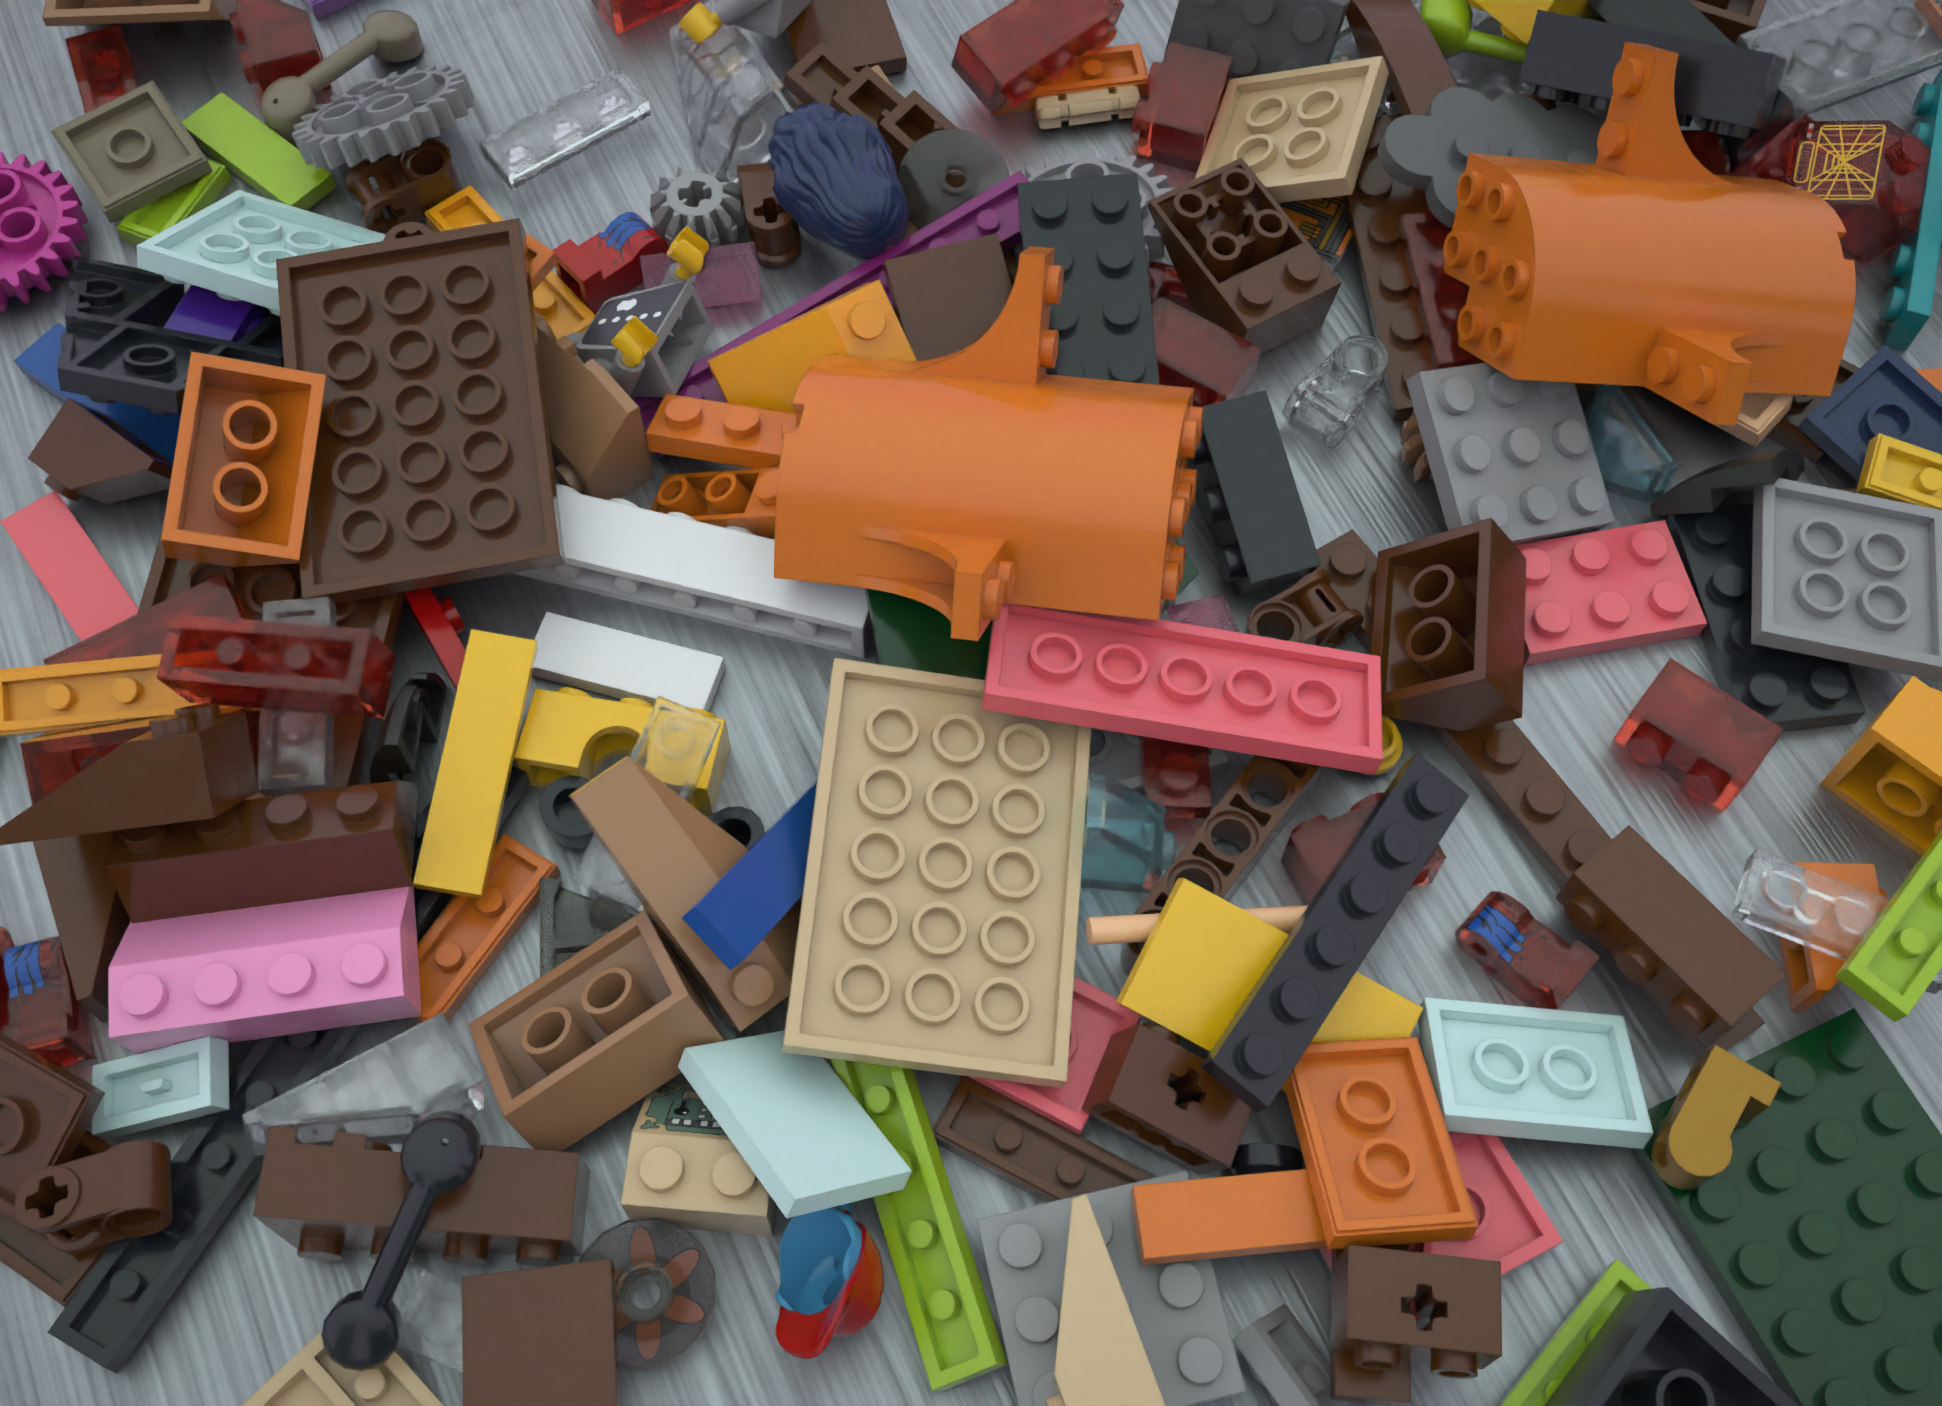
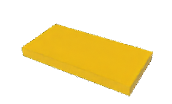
M1178 878L1116 1003L1170 1030L1210 1053L1288 937V934L1185 878ZM1356 971L1311 1043L1410 1037L1423 1007ZM1283 1085L1280 1090L1286 1093L1285 1087Z

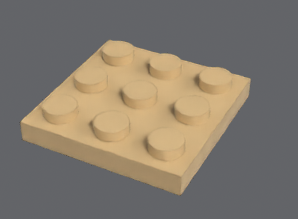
M1383 56L1230 79L1195 179L1243 158L1278 204L1352 195L1389 75Z

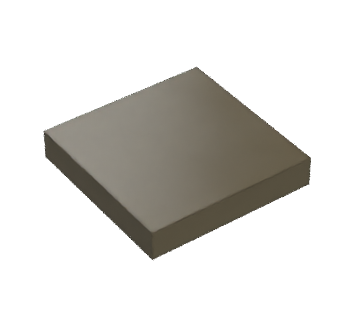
M153 80L51 130L57 143L110 223L212 172L208 160Z

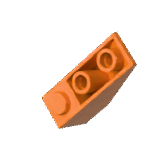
M779 466L665 475L651 511L664 514L680 512L689 515L698 522L724 528L732 525L748 529L755 535L775 539Z

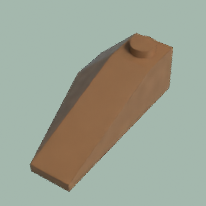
M535 311L550 441L559 465L554 468L555 477L560 485L571 487L583 495L605 500L621 498L655 476L639 406L604 367L593 358L583 363L577 355L579 352L575 343L564 335L557 340L546 319Z
M625 756L569 795L719 1018L741 1032L789 996L802 896L745 960L732 970H729L682 917L733 866L748 848L628 756Z

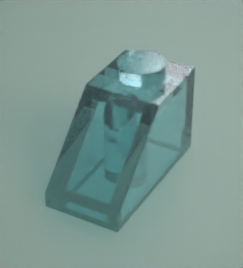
M1090 773L1086 797L1080 887L1150 893L1159 882L1162 871H1167L1175 860L1176 833L1164 831L1165 807L1105 774Z

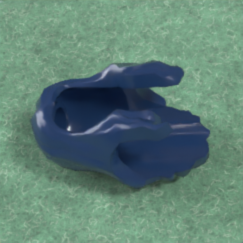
M813 101L809 105H800L794 113L786 112L785 115L778 116L773 126L774 136H772L768 144L771 156L768 159V164L774 170L772 189L783 209L811 236L851 257L869 260L882 254L888 247L897 244L906 234L909 207L902 184L897 177L892 149L880 131L859 114L849 116L846 113L837 112L833 107L818 101Z

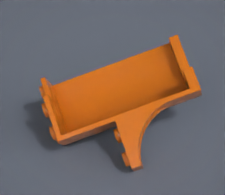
M1625 42L1621 60L1616 65L1612 77L1613 93L1606 121L1598 134V154L1595 164L1469 153L1465 171L1460 175L1457 183L1456 197L1458 205L1453 228L1447 235L1443 247L1445 273L1470 286L1466 305L1461 309L1458 316V345L1514 380L1642 386L1713 425L1735 426L1745 393L1830 397L1852 325L1856 296L1854 260L1844 259L1839 238H1842L1847 233L1841 219L1825 200L1809 191L1777 180L1715 175L1707 170L1694 157L1687 146L1677 120L1674 83L1679 53L1647 44Z
M1029 246L1019 255L1014 285L999 317L980 339L964 349L947 356L920 361H900L828 354L808 368L800 381L792 402L793 410H796V425L792 432H785L781 451L776 494L774 578L860 587L907 597L931 606L945 615L951 622V638L978 641L991 620H999L1003 603L1159 621L1165 601H1176L1179 584H1182L1186 546L1175 545L1176 537L1182 538L1185 522H1188L1190 507L1194 506L1198 470L1188 469L1187 459H1194L1196 445H1200L1204 407L1193 406L1194 388L1046 374V368H1055L1058 356L1059 332L1058 330L1049 329L1051 304L1059 305L1061 301L1064 271L1063 266L1054 265L1055 248Z

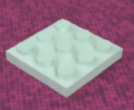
M237 190L136 246L137 264L140 269L163 275L164 279L171 283L192 284L214 291L219 297L226 300H243L269 308L271 313L280 316L276 259L384 241L386 234Z

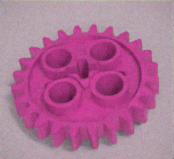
M0 152L1 312L6 311L8 297L16 295L20 301L27 304L30 302L29 289L35 286L40 290L49 292L51 287L46 278L50 274L66 277L69 274L62 261L73 260L75 256L81 257L75 243L87 241V235L81 225L88 222L81 208L82 202L72 184H68L60 170L51 172L44 160H40L32 166L26 154H20L9 164L3 152Z

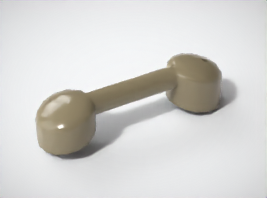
M395 10L374 12L365 19L363 33L300 77H282L271 83L263 93L260 103L266 125L296 147L297 145L292 136V133L295 132L293 126L302 122L301 116L315 112L314 107L318 105L315 94L372 54L377 58L391 62L411 60L421 54L423 43L415 20L410 15Z

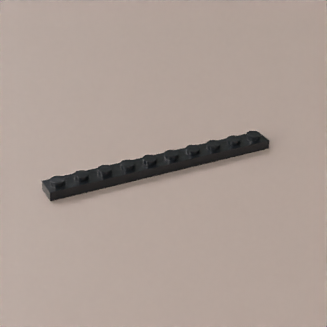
M513 765L499 827L530 785L526 772ZM431 801L416 820L412 883ZM414 886L417 944L453 894L418 889ZM361 1025L258 1039L229 1080V1110L203 1116L171 1160L173 1220L171 1224L164 1230L151 1235L131 1237L111 1243L47 1333L102 1367L117 1374L261 1169L269 1126L290 1127Z

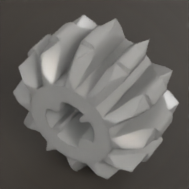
M701 163L695 172L687 173L678 166L676 179L660 177L658 192L651 194L649 207L653 229L667 241L669 247L680 231L685 227H689L709 243L707 252L716 259H718L721 250L720 246L736 248L738 233L744 231V225L746 224L745 210L741 203L738 183L729 182V178L723 169L708 174V171H706Z

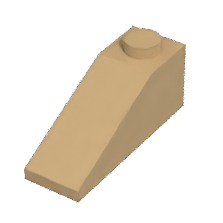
M1087 1194L1073 1198L1054 1371V1384L1058 1394L1045 1398L1046 1405L1165 1406Z

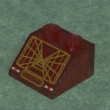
M1889 120L1803 121L1795 127L1784 183L1821 197L1835 210L1847 231L1842 238H1839L1842 251L1865 265L1917 233L1931 148L1926 146L1920 138L1907 133Z

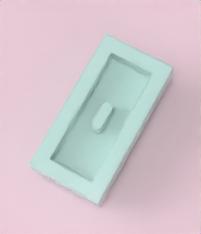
M209 1035L93 1065L92 1085L104 1091L105 1095L92 1117V1135L112 1139L229 1110L228 1040Z

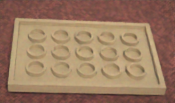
M834 658L783 1036V1053L1062 1088L1067 1082L1091 728L981 710L985 680Z

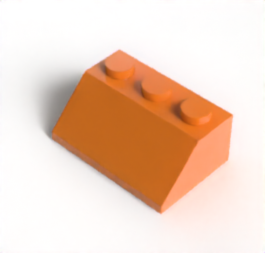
M191 351L161 537L165 557L229 567L299 563L327 375Z

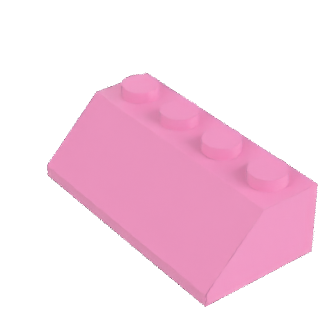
M413 883L412 886L145 922H130L108 967L109 1038L130 1052L139 1054L209 1035L226 1039L228 1043L422 1016Z

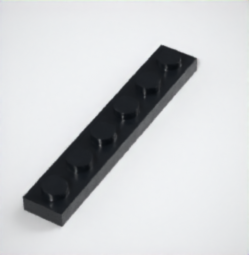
M1419 753L1404 762L1201 1065L1205 1071L1256 1113L1269 1108L1469 797V794Z

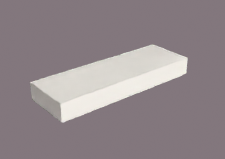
M546 612L534 639L537 641L538 650L532 676L619 699L637 698L650 703L655 708L678 712L686 708H698L709 712L726 668L724 657L550 612Z

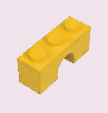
M570 687L559 688L557 691L535 688L514 758L518 768L526 772L531 786L546 788L556 779L566 776H580L592 780L596 770L606 760L622 754L636 755L647 761L645 769L701 813L712 816L715 813L731 745L725 719L717 718L714 714L703 709L686 708L678 712L655 708L650 703L637 698H622L617 702L593 698L582 690Z

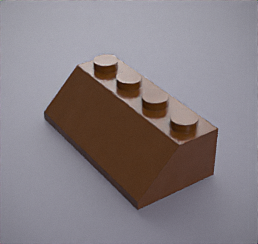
M389 781L243 800L211 819L113 831L105 867L131 923L412 886L418 789L415 782Z

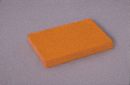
M1403 1037L1310 1043L1285 1081L1284 1087L1328 1250L1343 1249L1348 1245L1370 1247L1472 1239L1478 1228L1477 1219L1418 1038Z

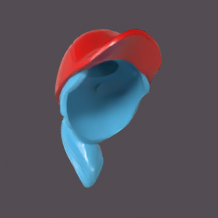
M852 1203L792 1217L779 1245L781 1283L775 1296L780 1304V1312L775 1335L785 1352L794 1357L812 1359L824 1351L832 1337H844L859 1333L874 1319L881 1304V1295L884 1289V1272L881 1255L873 1238L862 1223L853 1219Z

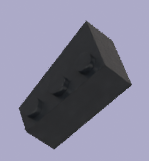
M1266 390L1202 406L1204 407L1201 441L1200 445H1196L1194 459H1187V468L1198 470L1195 500L1217 549V562L1223 579L1226 582H1231L1236 597L1298 581L1316 570L1321 565Z

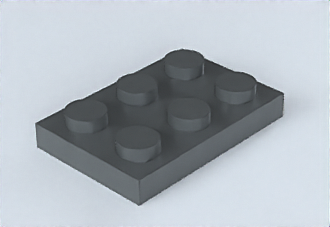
M1179 0L1164 54L1230 79L1330 64L1350 0Z

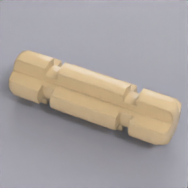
M1135 85L1115 87V93H1109L1108 88L1065 93V99L1059 100L1058 95L1039 97L1035 102V117L1038 127L1041 130L1061 128V122H1067L1068 127L1111 121V115H1117L1118 120L1136 118L1140 115L1141 97L1138 88Z

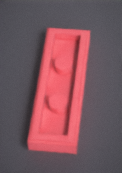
M56 491L45 495L0 521L94 659L130 638L139 608Z

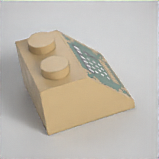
M665 1083L646 1096L631 1134L621 1197V1206L631 1223L636 1225L643 1224L647 1226L773 1236L777 1210L776 1203L693 1087L690 1085Z

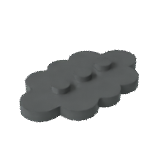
M1451 87L1441 91L1433 99L1425 115H1404L1394 119L1380 139L1377 152L1380 164L1388 175L1401 184L1425 189L1428 208L1433 215L1447 227L1453 228L1458 205L1456 197L1457 183L1460 175L1465 171L1469 153L1595 164L1598 154L1597 139L1603 124L1599 118L1589 111L1575 106H1558L1547 111L1536 100L1520 93H1507L1491 101L1478 91L1466 87Z

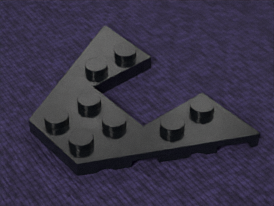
M78 256L73 258V281H69L70 297L67 298L65 309L66 331L62 333V354L59 355L57 365L60 391L85 395L97 403L120 402L145 407L154 414L171 415L182 412L191 351L284 367L280 316L273 313L270 314L237 342L151 326L152 322L161 318L164 313L182 300L185 295L184 284L171 283L165 280L163 275L136 267Z

